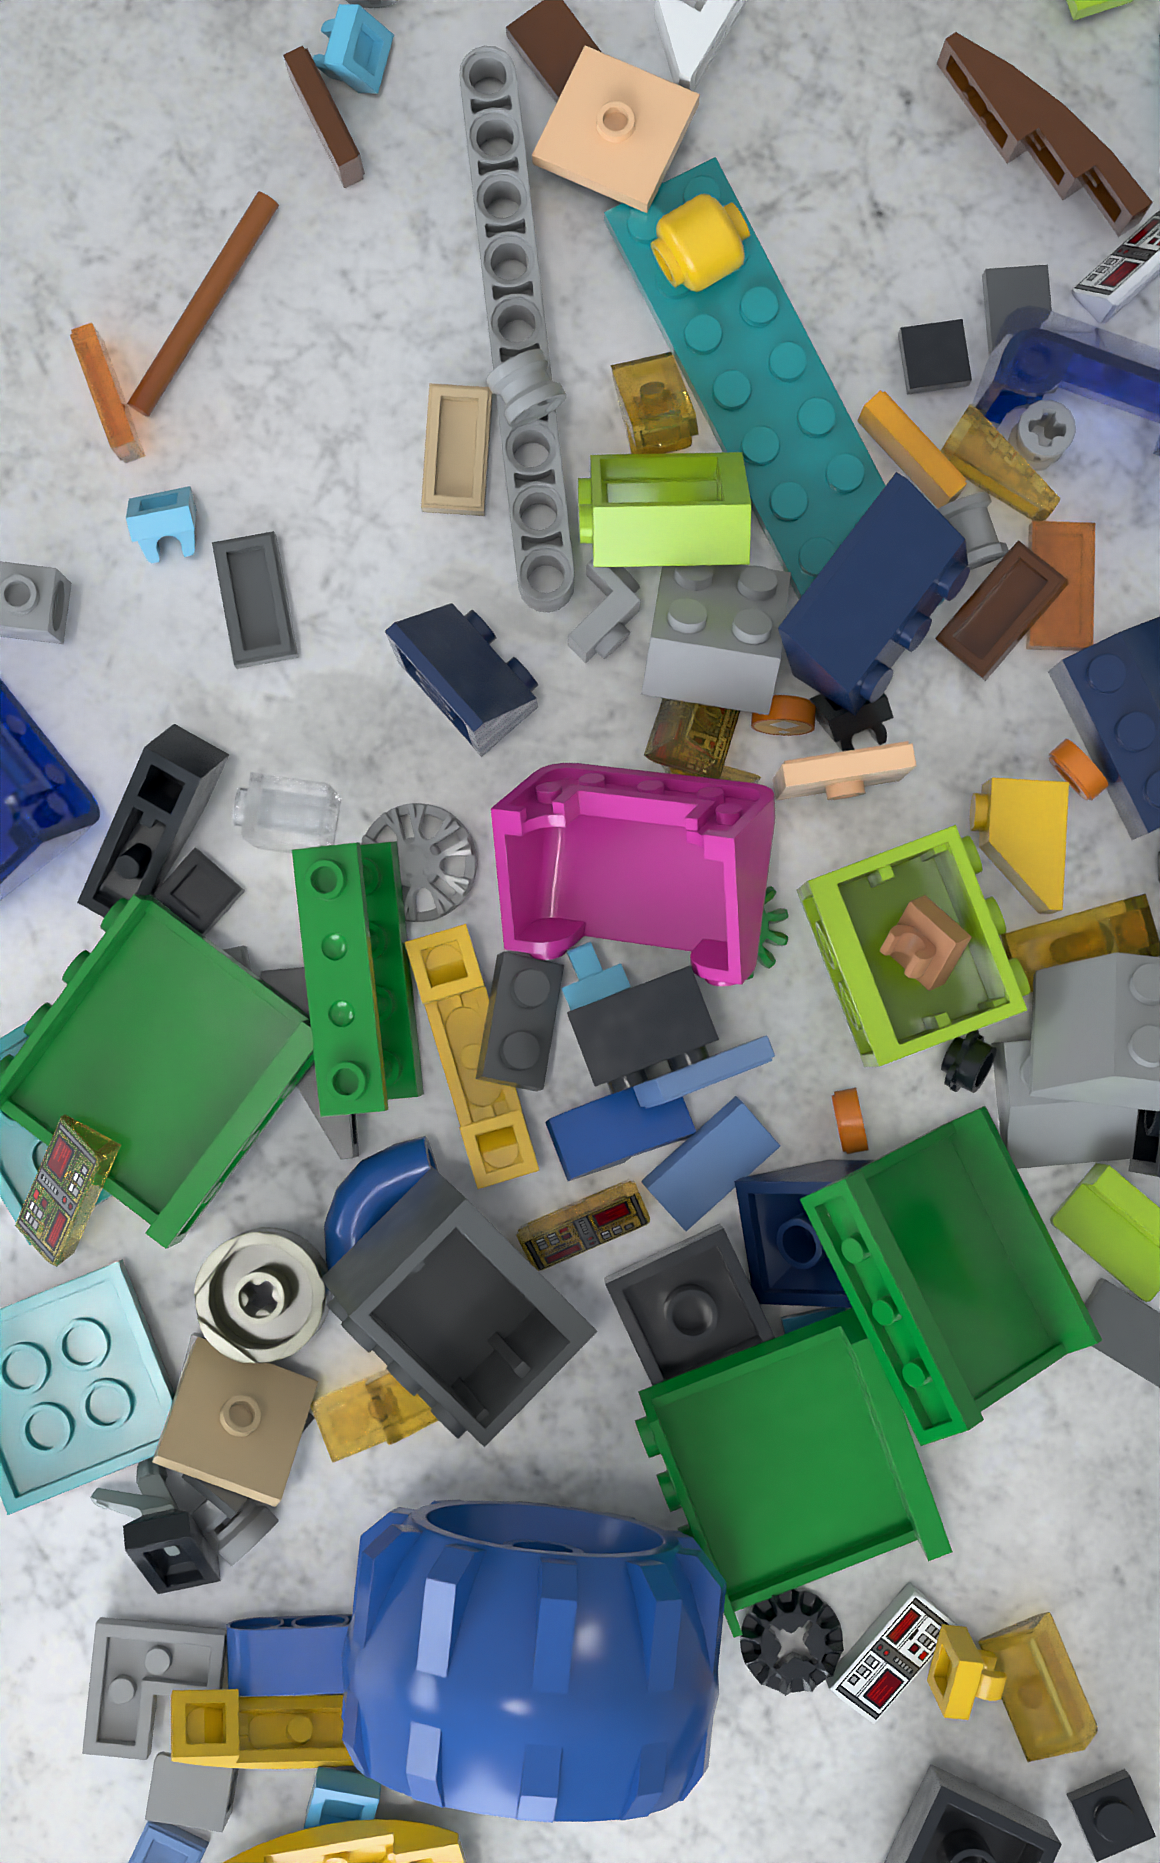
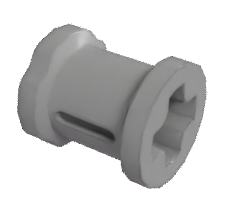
M1040 400L1031 404L1022 413L1019 423L1012 428L1008 438L1009 452L1016 458L1022 468L1031 471H1042L1059 460L1063 452L1073 442L1076 433L1075 419L1071 411L1062 403L1053 400ZM1036 425L1044 427V436L1051 439L1048 446L1039 445V435L1032 432Z
M988 492L972 494L937 509L965 538L968 567L970 570L998 560L1009 552L1007 544L999 542L987 507L992 501Z

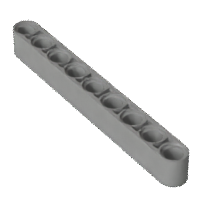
M484 45L473 49L464 57L460 65L459 78L493 370L520 353L539 348L543 350L548 359L547 373L552 380L516 68L512 58L506 51L496 46ZM486 77H494L504 83V86L498 92L492 94H482L474 89L475 83ZM491 138H503L512 145L505 154L499 156L488 155L480 149L481 145ZM500 198L510 199L519 206L512 216L506 218L491 215L487 208L494 200ZM507 259H516L527 268L523 275L513 280L498 277L494 269L501 261ZM514 320H523L534 328L532 335L521 342H511L505 339L500 332L503 326ZM496 394L518 588L521 598L530 608L538 612L550 613L564 607L574 592V563L556 409L532 423L513 428L510 427L504 416L506 404L503 398ZM529 442L539 443L547 449L549 456L539 466L526 467L514 458L517 449ZM545 504L553 509L557 517L548 528L535 530L523 523L521 520L523 512L531 505ZM543 565L553 566L563 574L564 580L555 591L543 593L533 589L529 584L528 578L531 572Z

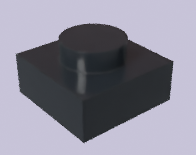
M1125 1769L1066 1794L1089 1850L1096 1862L1156 1837L1131 1776Z

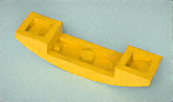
M463 924L404 942L460 1124L459 1129L477 1189L540 1171L516 1087L476 1079L489 996L467 925Z
M238 1689L172 1690L171 1761L202 1766L245 1769H304L354 1766L342 1740L344 1722L341 1715L344 1695L239 1697Z
M372 1819L331 1823L289 1833L254 1846L223 1863L467 1862L459 1834L420 1822Z

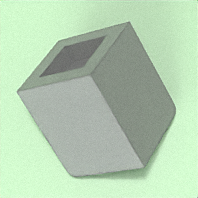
M159 1752L154 1759L145 1820L223 1832L232 1814L239 1768L171 1761L170 1752Z

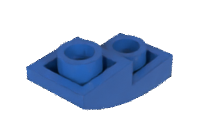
M633 1087L571 1109L545 1122L567 1181L623 1164L633 1156L687 1139L696 1133L683 1096L646 1109L645 1106L640 1107Z

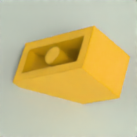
M992 777L982 784L981 793H973L971 798L969 824L971 831H979V848L1037 913L1053 914L1062 911L1069 782Z

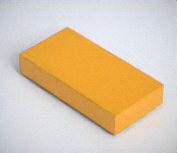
M880 390L864 404L857 422L938 509L955 501L967 485V479L885 391L882 392Z

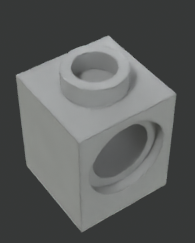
M0 561V636L64 644L72 583L57 568Z

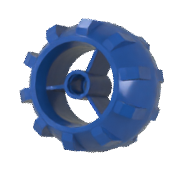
M439 1500L433 1501L430 1505L420 1507L419 1509L398 1507L387 1513L360 1536L352 1620L347 1630L341 1654L344 1691L341 1715L344 1722L342 1740L355 1767L365 1777L371 1778L389 1789L410 1796L414 1800L442 1808L448 1807L522 1821L550 1823L623 1821L647 1817L651 1813L667 1809L678 1801H684L709 1767L713 1717L719 1697L718 1665L727 1582L693 1537L677 1530H663L629 1516L522 1501Z

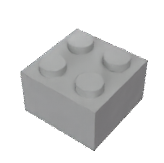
M748 565L662 566L641 694L769 715L783 647L778 627L786 618L791 572Z

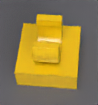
M941 1625L927 1677V1682L944 1718L969 1720L975 1697L989 1701L1000 1700L1007 1679L1005 1672L994 1671L997 1661L996 1654L977 1649L967 1628L964 1626Z

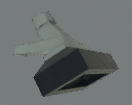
M146 1459L138 1463L136 1483L142 1495L97 1488L90 1499L98 1507L110 1509L135 1518V1520L123 1525L125 1552L157 1594L221 1581L218 1556L189 1512L179 1510L165 1483L168 1477L166 1467L152 1463L153 1459Z

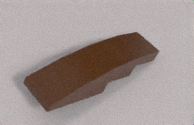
M955 32L945 39L937 65L1007 164L1028 151L1062 200H1065L1084 187L1118 237L1140 223L1152 205V200L1115 154L1073 112L1015 66L961 34Z

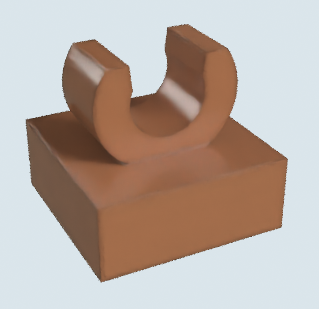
M924 895L908 903L897 925L891 928L880 948V952L885 956L890 955L905 969L904 974L908 978H915L928 991H931L946 983L972 936L931 899Z

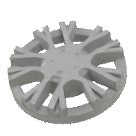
M404 804L384 812L373 822L366 834L363 835L361 845L378 843L375 840L387 825L396 834L401 884L410 887L404 902L405 921H431L452 912L463 902L471 890L477 869L475 846L465 826L448 811L429 804ZM409 814L414 837L406 839L400 817ZM425 814L444 821L435 837L431 839H426L421 831ZM455 832L460 842L441 852L436 844ZM449 856H465L463 878L448 875L444 871V860ZM439 877L456 891L450 899L433 884ZM421 888H426L431 892L436 905L435 909L417 912L416 895Z

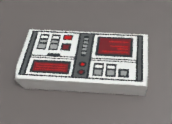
M1160 210L1153 214L1074 286L1072 290L1073 296L1099 324L1108 322L1160 274Z
M909 1582L836 1665L834 1676L828 1677L825 1680L827 1686L837 1697L871 1723L875 1724L934 1655L941 1625H958Z

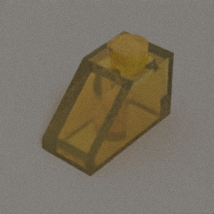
M1146 893L1001 935L1008 960L1016 957L1022 965L1029 983L1030 992H1033V980L1036 970L1116 952L1153 957L1160 956V940Z

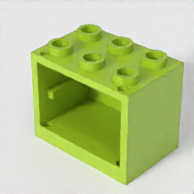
M956 825L808 880L796 890L864 1067L883 1066L1028 1010L1023 996L1030 994L1026 974L1016 957L1008 960L999 935L1006 933L1002 912L994 897L991 896L984 899L975 875L983 871L979 853L969 835L960 837ZM924 895L931 899L972 936L946 983L931 991H928L915 978H908L904 974L905 969L890 955L885 956L880 952V948L891 928L897 925L908 903Z

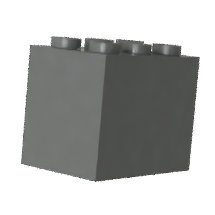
M433 1167L321 1278L334 1296L327 1304L328 1308L342 1321V1327L368 1353L373 1350L387 1365L386 1369L410 1394L413 1396L418 1394L432 1408L430 1410L432 1414L457 1439L468 1431L484 1447L598 1332Z

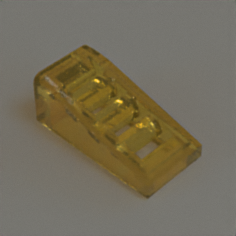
M969 404L942 447L941 452L968 481L1035 523L1043 524L1054 511L1061 498L977 408Z

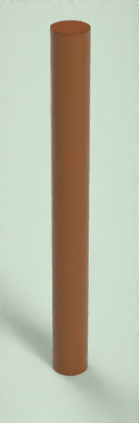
M260 191L257 192L127 404L146 417L150 416L275 214L279 204L270 196Z

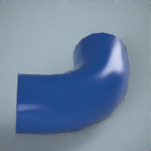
M426 1136L394 1144L361 1160L336 1188L324 1222L325 1255L328 1271L432 1167L438 1172L435 1158Z

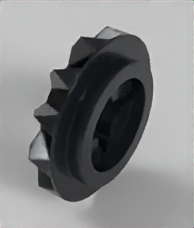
M794 1588L777 1596L772 1595L771 1598L754 1604L746 1614L741 1627L743 1635H740V1648L745 1665L760 1685L777 1690L785 1696L794 1692H813L817 1685L828 1677L834 1676L836 1665L844 1651L841 1625L832 1608L819 1596L802 1589ZM809 1620L805 1627L806 1632L804 1633L803 1641L813 1657L809 1659L806 1655L800 1656L798 1653L791 1652L786 1658L782 1657L776 1663L782 1646L776 1637L775 1631L770 1628L771 1625L780 1631L784 1629L792 1634L798 1627L803 1628Z

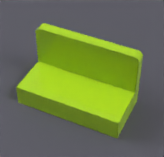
M1095 1163L1051 1216L1050 1222L1139 1299L1150 1302L1160 1291V1207L1110 1165Z

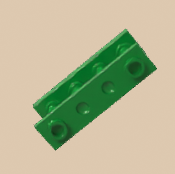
M397 841L364 845L356 842L292 849L320 1117L389 1110V1099L412 1098L423 1095L411 968L404 943L408 940Z

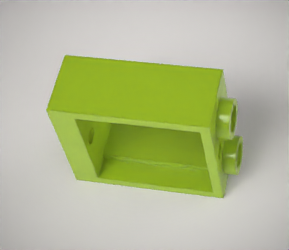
M742 452L590 455V478H578L580 544L592 543L593 567L750 565L751 499Z

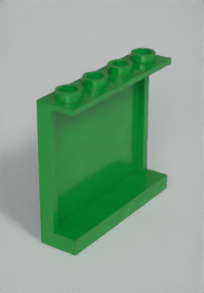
M133 894L130 900H127L125 897L121 898L106 914L100 925V928L106 933L92 952L82 951L68 966L62 976V981L67 986L54 1004L44 1003L30 1018L23 1031L29 1038L16 1056L13 1057L11 1054H8L0 1061V1110L48 1147H50L61 1122L97 1160L90 1179L149 1223L151 1226L145 1234L167 1249L182 1242L314 1063L310 1016L151 895ZM58 1129V1132H57V1134H56V1136H55V1139H54V1141H53V1143H52L51 1149H53V1146H54V1144H55V1142H56V1139H57L58 1135L60 1134V1135L64 1138V1140L75 1150L74 1155H73V1157H72V1159H71V1162H70V1163L72 1164V1162H73V1160H74V1158H75V1155H76L78 1149H77V1147L61 1132V1130ZM80 1152L74 1167L80 1170L84 1163L89 1168L88 1177L93 1164Z
M986 1106L943 1124L800 1199L920 1446L969 1431L984 1420L981 1414L983 1410L1065 1355L1102 1341Z
M853 1308L638 1391L646 1413L645 1417L635 1420L640 1438L648 1458L659 1454L662 1455L667 1470L656 1474L663 1496L669 1511L673 1512L683 1508L688 1524L678 1527V1531L693 1537L727 1582L724 1615L733 1638L743 1635L735 1612L769 1599L772 1595L777 1596L917 1540L928 1562L953 1552L902 1407Z

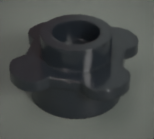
M979 1030L967 1033L965 1039L956 1037L944 1056L941 1070L947 1073L944 1085L950 1087V1090L958 1092L962 1087L975 1093L985 1081L992 1067L997 1049L984 1042V1036L979 1034Z

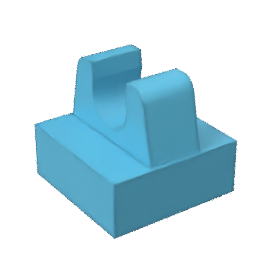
M339 4L336 17L325 21L321 28V32L329 38L325 55H314L313 60L317 68L329 78L345 82L358 93L378 94L394 34L359 4Z
M191 486L129 498L126 522L132 542L138 541L148 562H160L161 552L158 540L164 536H173L180 541L184 557L193 555L196 543L195 522L197 509Z
M591 941L567 951L578 978L577 982L562 988L570 1011L631 988L621 963L606 970L602 969Z

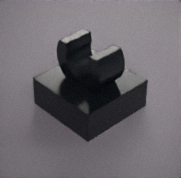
M885 693L873 703L867 700L855 716L822 694L810 698V701L816 706V720L842 752L855 750L852 745L853 735L866 729L869 730L872 738L878 745L886 743L887 731L883 722L894 717Z

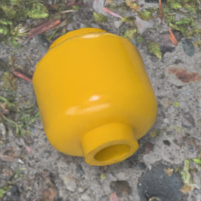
M703 193L664 215L656 226L657 239L650 244L662 272L672 286L676 288L683 284L691 291L699 292L743 265L745 253L742 241L750 237V232L742 214L734 203L730 202L723 207L717 199Z

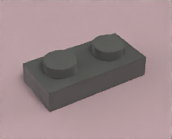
M505 951L497 955L476 1074L477 1080L535 1092L544 1089L564 969L563 964Z

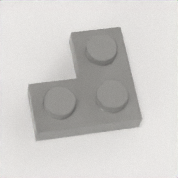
M100 1617L95 1624L82 1754L147 1760L152 1749L157 1695L171 1696L172 1690H217L223 1688L227 1648L226 1629Z

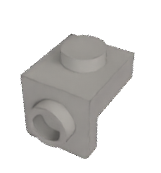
M593 559L587 564L586 575L607 597L568 635V646L585 663L596 653L603 659L607 658L626 640L631 632L625 625L639 612L641 601L634 594L640 589V586L624 567H593Z

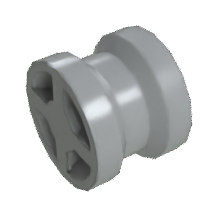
M542 349L528 350L508 359L496 367L486 378L492 393L500 395L506 404L504 416L510 427L517 428L532 423L555 410L566 399V393L562 385L553 382L547 373L549 363Z

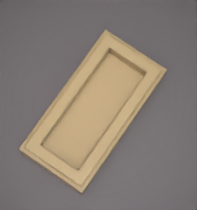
M429 383L421 499L422 512L485 516L493 396L489 387Z

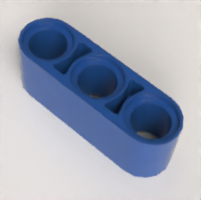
M352 1614L256 1617L229 1622L226 1624L228 1689H238L239 1696L344 1693L341 1654L347 1630L352 1620Z

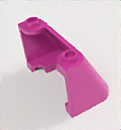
M558 763L542 767L533 772L491 808L504 950L529 953L531 957L539 960H552L563 956L567 949L574 946L583 936L691 951L690 963L694 974L705 978L708 984L714 986L742 985L754 971L757 964L775 826V795L771 788L749 782L581 763Z

